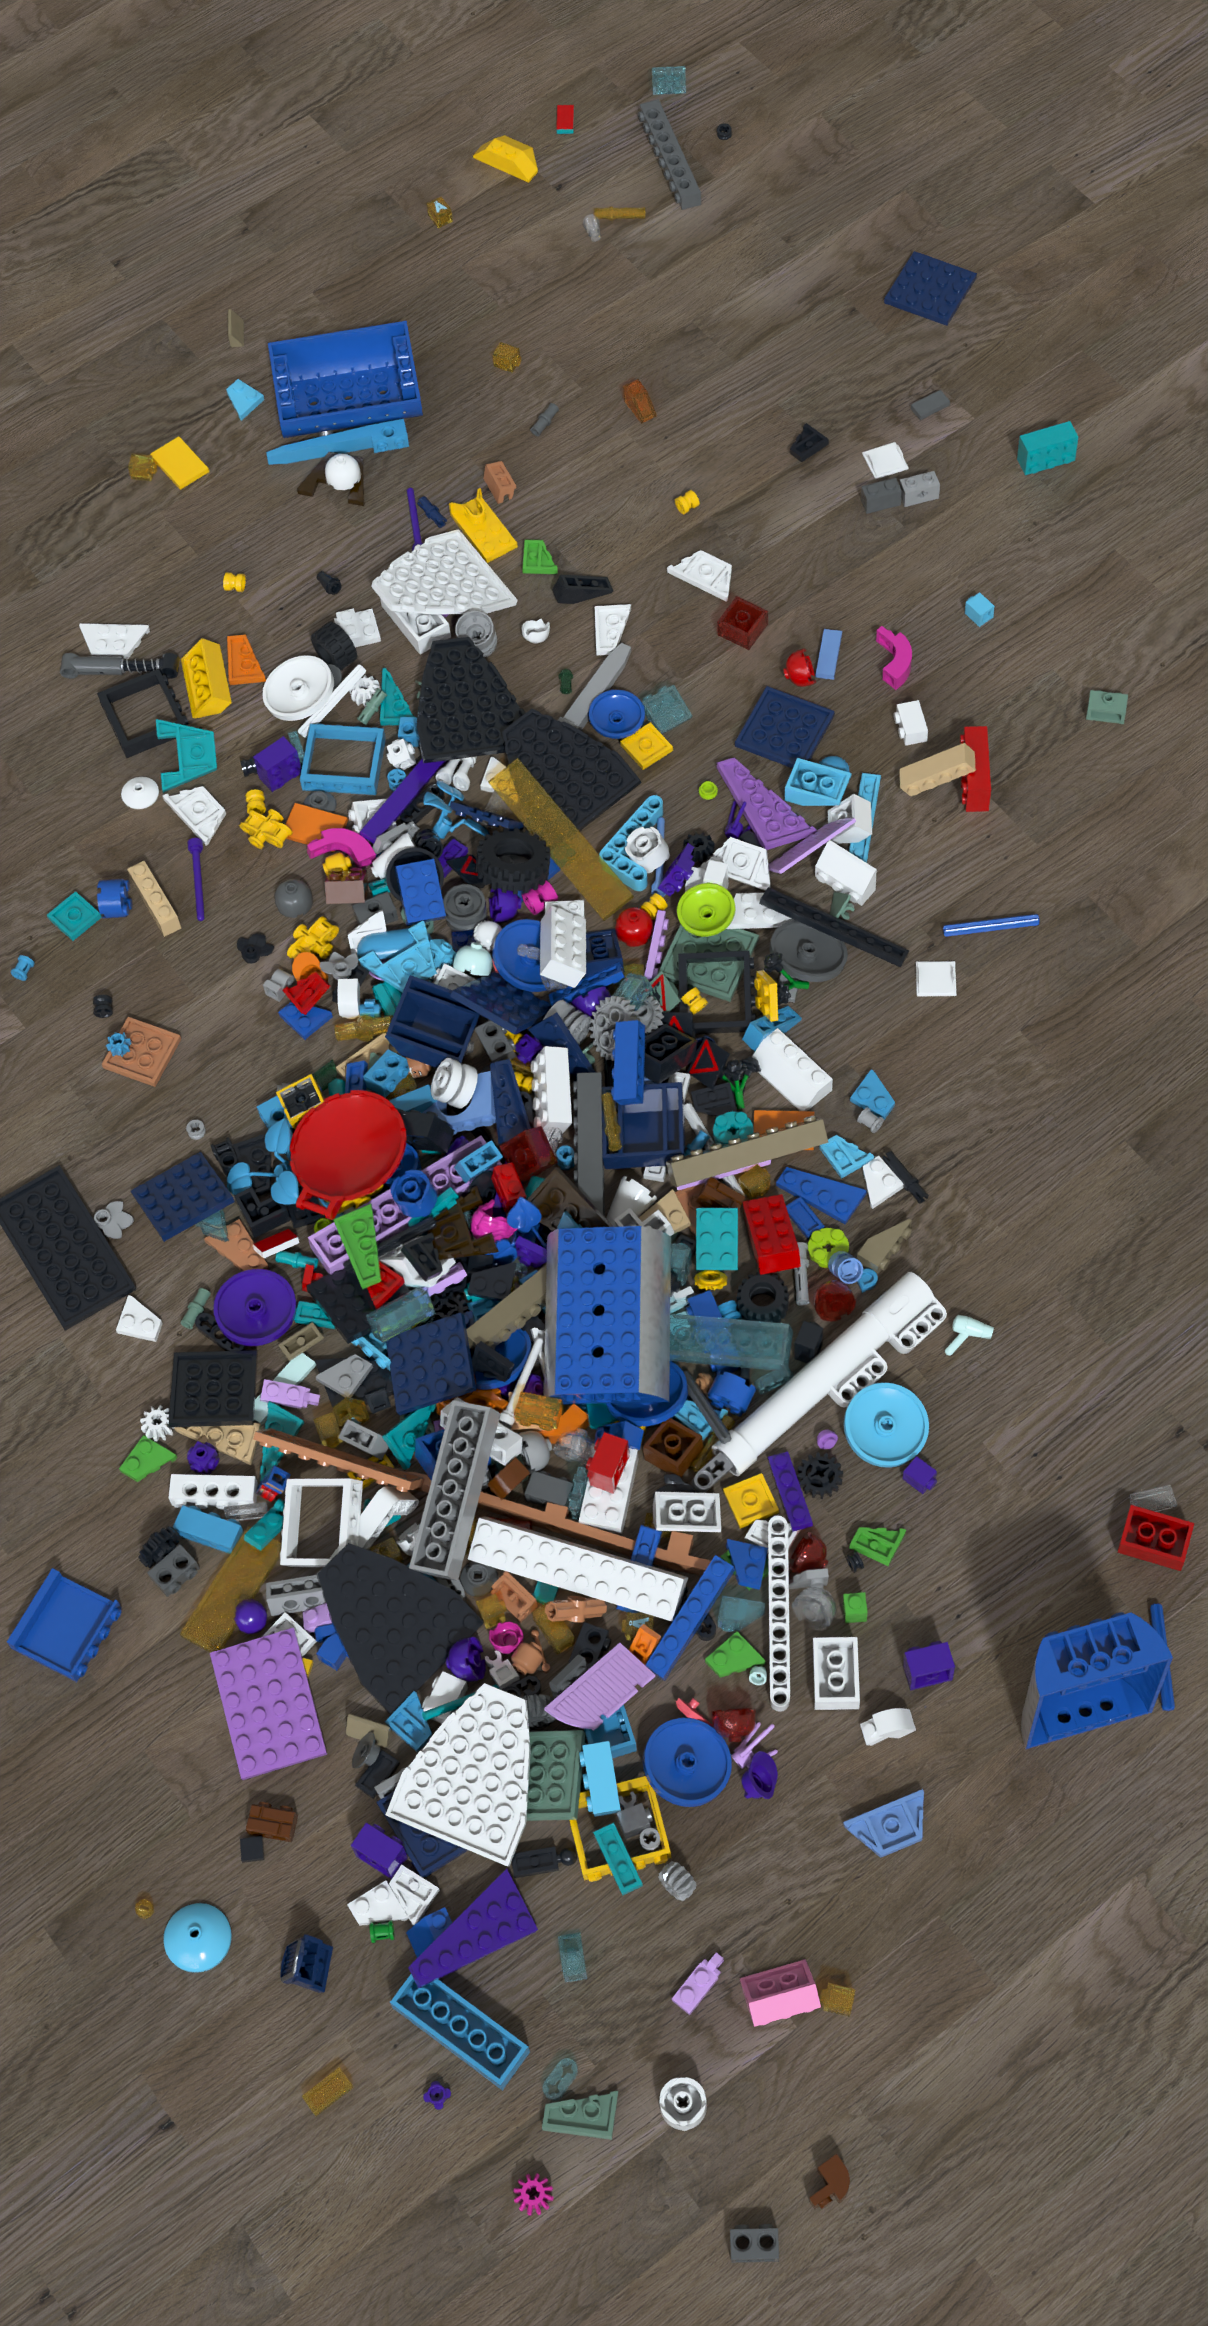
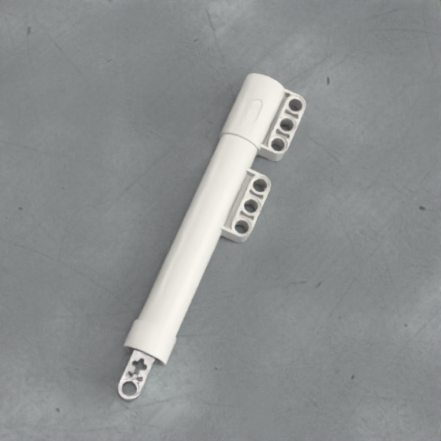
M907 1272L866 1308L860 1318L734 1430H729L732 1438L730 1442L722 1444L718 1440L712 1445L715 1457L699 1470L692 1479L691 1485L698 1493H705L728 1472L735 1476H740L757 1461V1457L827 1394L840 1407H848L858 1392L867 1386L875 1384L887 1371V1363L876 1352L878 1348L885 1342H889L899 1353L907 1354L946 1318L945 1308L934 1297L928 1285L912 1272ZM931 1312H936L940 1319L935 1320L932 1318ZM916 1325L922 1326L925 1329V1333L918 1332ZM901 1339L909 1340L910 1346L903 1345ZM877 1365L881 1372L875 1373L871 1366ZM858 1378H861L865 1381V1387L859 1386L857 1384ZM841 1393H849L851 1399L845 1400ZM720 1465L722 1468L713 1474L712 1470L714 1467ZM697 1478H705L707 1486H700Z

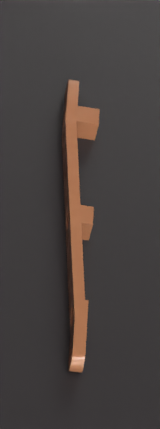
M407 1472L424 1478L423 1486L414 1490L429 1493L431 1480L428 1475ZM480 1492L478 1508L632 1557L636 1543L635 1540L569 1520V1510L566 1506L547 1502L544 1512ZM672 1531L667 1550L658 1548L653 1564L702 1576L711 1560L690 1556L693 1547V1535Z

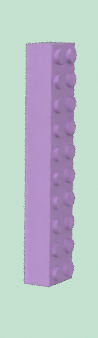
M482 1136L477 1137L421 1170L435 1187L437 1197L449 1187L455 1191L459 1198L467 1196L469 1186L474 1179L465 1184L454 1166L460 1160L486 1144ZM499 1161L486 1171H493L494 1167L502 1165V1163ZM391 1189L359 1207L362 1208L369 1204L373 1207L377 1244L409 1228L408 1223L413 1218L401 1212L393 1200ZM334 1222L308 1237L310 1248L328 1274L332 1275L334 1272L344 1268L343 1263L349 1260V1256Z

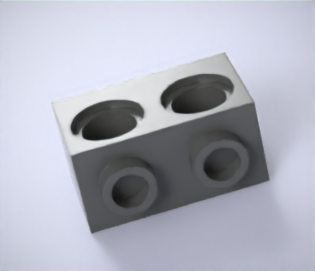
M491 1020L474 1028L492 1063L507 1059L511 1060L516 1057L513 1051L516 1047L511 1038L507 1040L505 1036L507 1033L506 1029ZM491 1031H497L496 1035L488 1036ZM500 1047L506 1048L502 1053L497 1052Z
M179 1544L147 1573L153 1583L168 1597L170 1594L178 1592L186 1580L194 1578L200 1568L194 1558ZM182 1562H188L186 1567L178 1568ZM166 1576H171L170 1581L166 1583L162 1582L163 1578H165Z
M761 2224L759 2229H749V2225H735V2229H730L731 2263L779 2262L778 2228H773L772 2224ZM740 2237L747 2238L750 2242L748 2248L739 2249L736 2246L737 2239ZM763 2237H770L773 2240V2246L769 2249H764L760 2245V2240Z

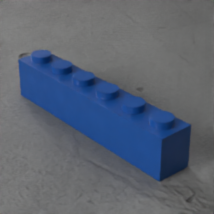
M716 1555L713 1557L645 1665L664 1681L671 1673L735 1571L734 1566Z

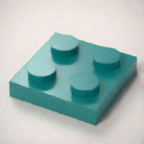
M76 891L47 914L48 919L72 941L102 918L100 913Z

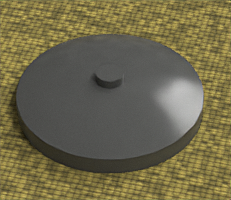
M796 920L779 926L774 931L769 946L770 954H775L776 952L783 954L781 965L788 975L808 982H823L835 978L843 971L848 957L847 948L843 941Z

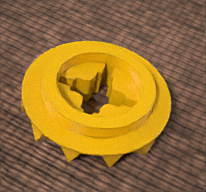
M704 1270L694 1277L695 1285L699 1289L705 1288L706 1291H715V1289H722L723 1286L727 1285L726 1274L718 1270Z

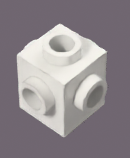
M397 739L387 746L389 752L387 753L388 760L396 769L405 770L416 764L413 755L415 754V749L411 743L406 742L404 739Z

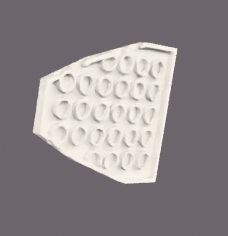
M459 529L428 537L425 539L424 544L415 546L414 551L411 553L406 552L394 560L387 571L384 570L379 577L373 580L371 586L391 611L465 614L470 611H481L487 614L515 606L517 603L516 597Z
M484 1683L458 1710L447 1717L429 1739L430 1741L423 1750L419 1751L409 1767H406L402 1772L386 1816L505 1866H510L527 1819L531 1754L527 1700Z

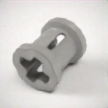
M867 1107L861 1112L857 1122L865 1124L871 1129L872 1133H875L882 1126L884 1119L874 1115L871 1109Z

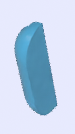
M409 928L371 933L359 942L357 957L360 959L374 951L380 960L394 958L417 943L409 933ZM428 933V937H429V941H430V940L432 939V937H431L430 934Z

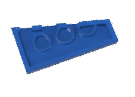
M786 1167L776 1182L777 1187L797 1198L801 1197L807 1204L843 1224L848 1222L867 1194V1190Z

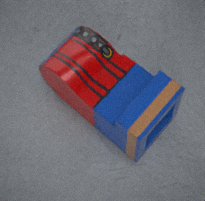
M274 1465L260 1482L255 1494L272 1502L276 1495L281 1494L285 1490L287 1479L290 1478L291 1474ZM279 1474L282 1478H276L273 1475Z

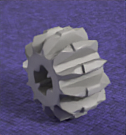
M671 1861L669 1864H666L658 1876L661 1885L677 1900L684 1901L686 1898H689L697 1886L694 1877L678 1862Z

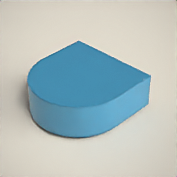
M869 1268L863 1269V1274L857 1281L862 1293L873 1289L877 1285V1273Z

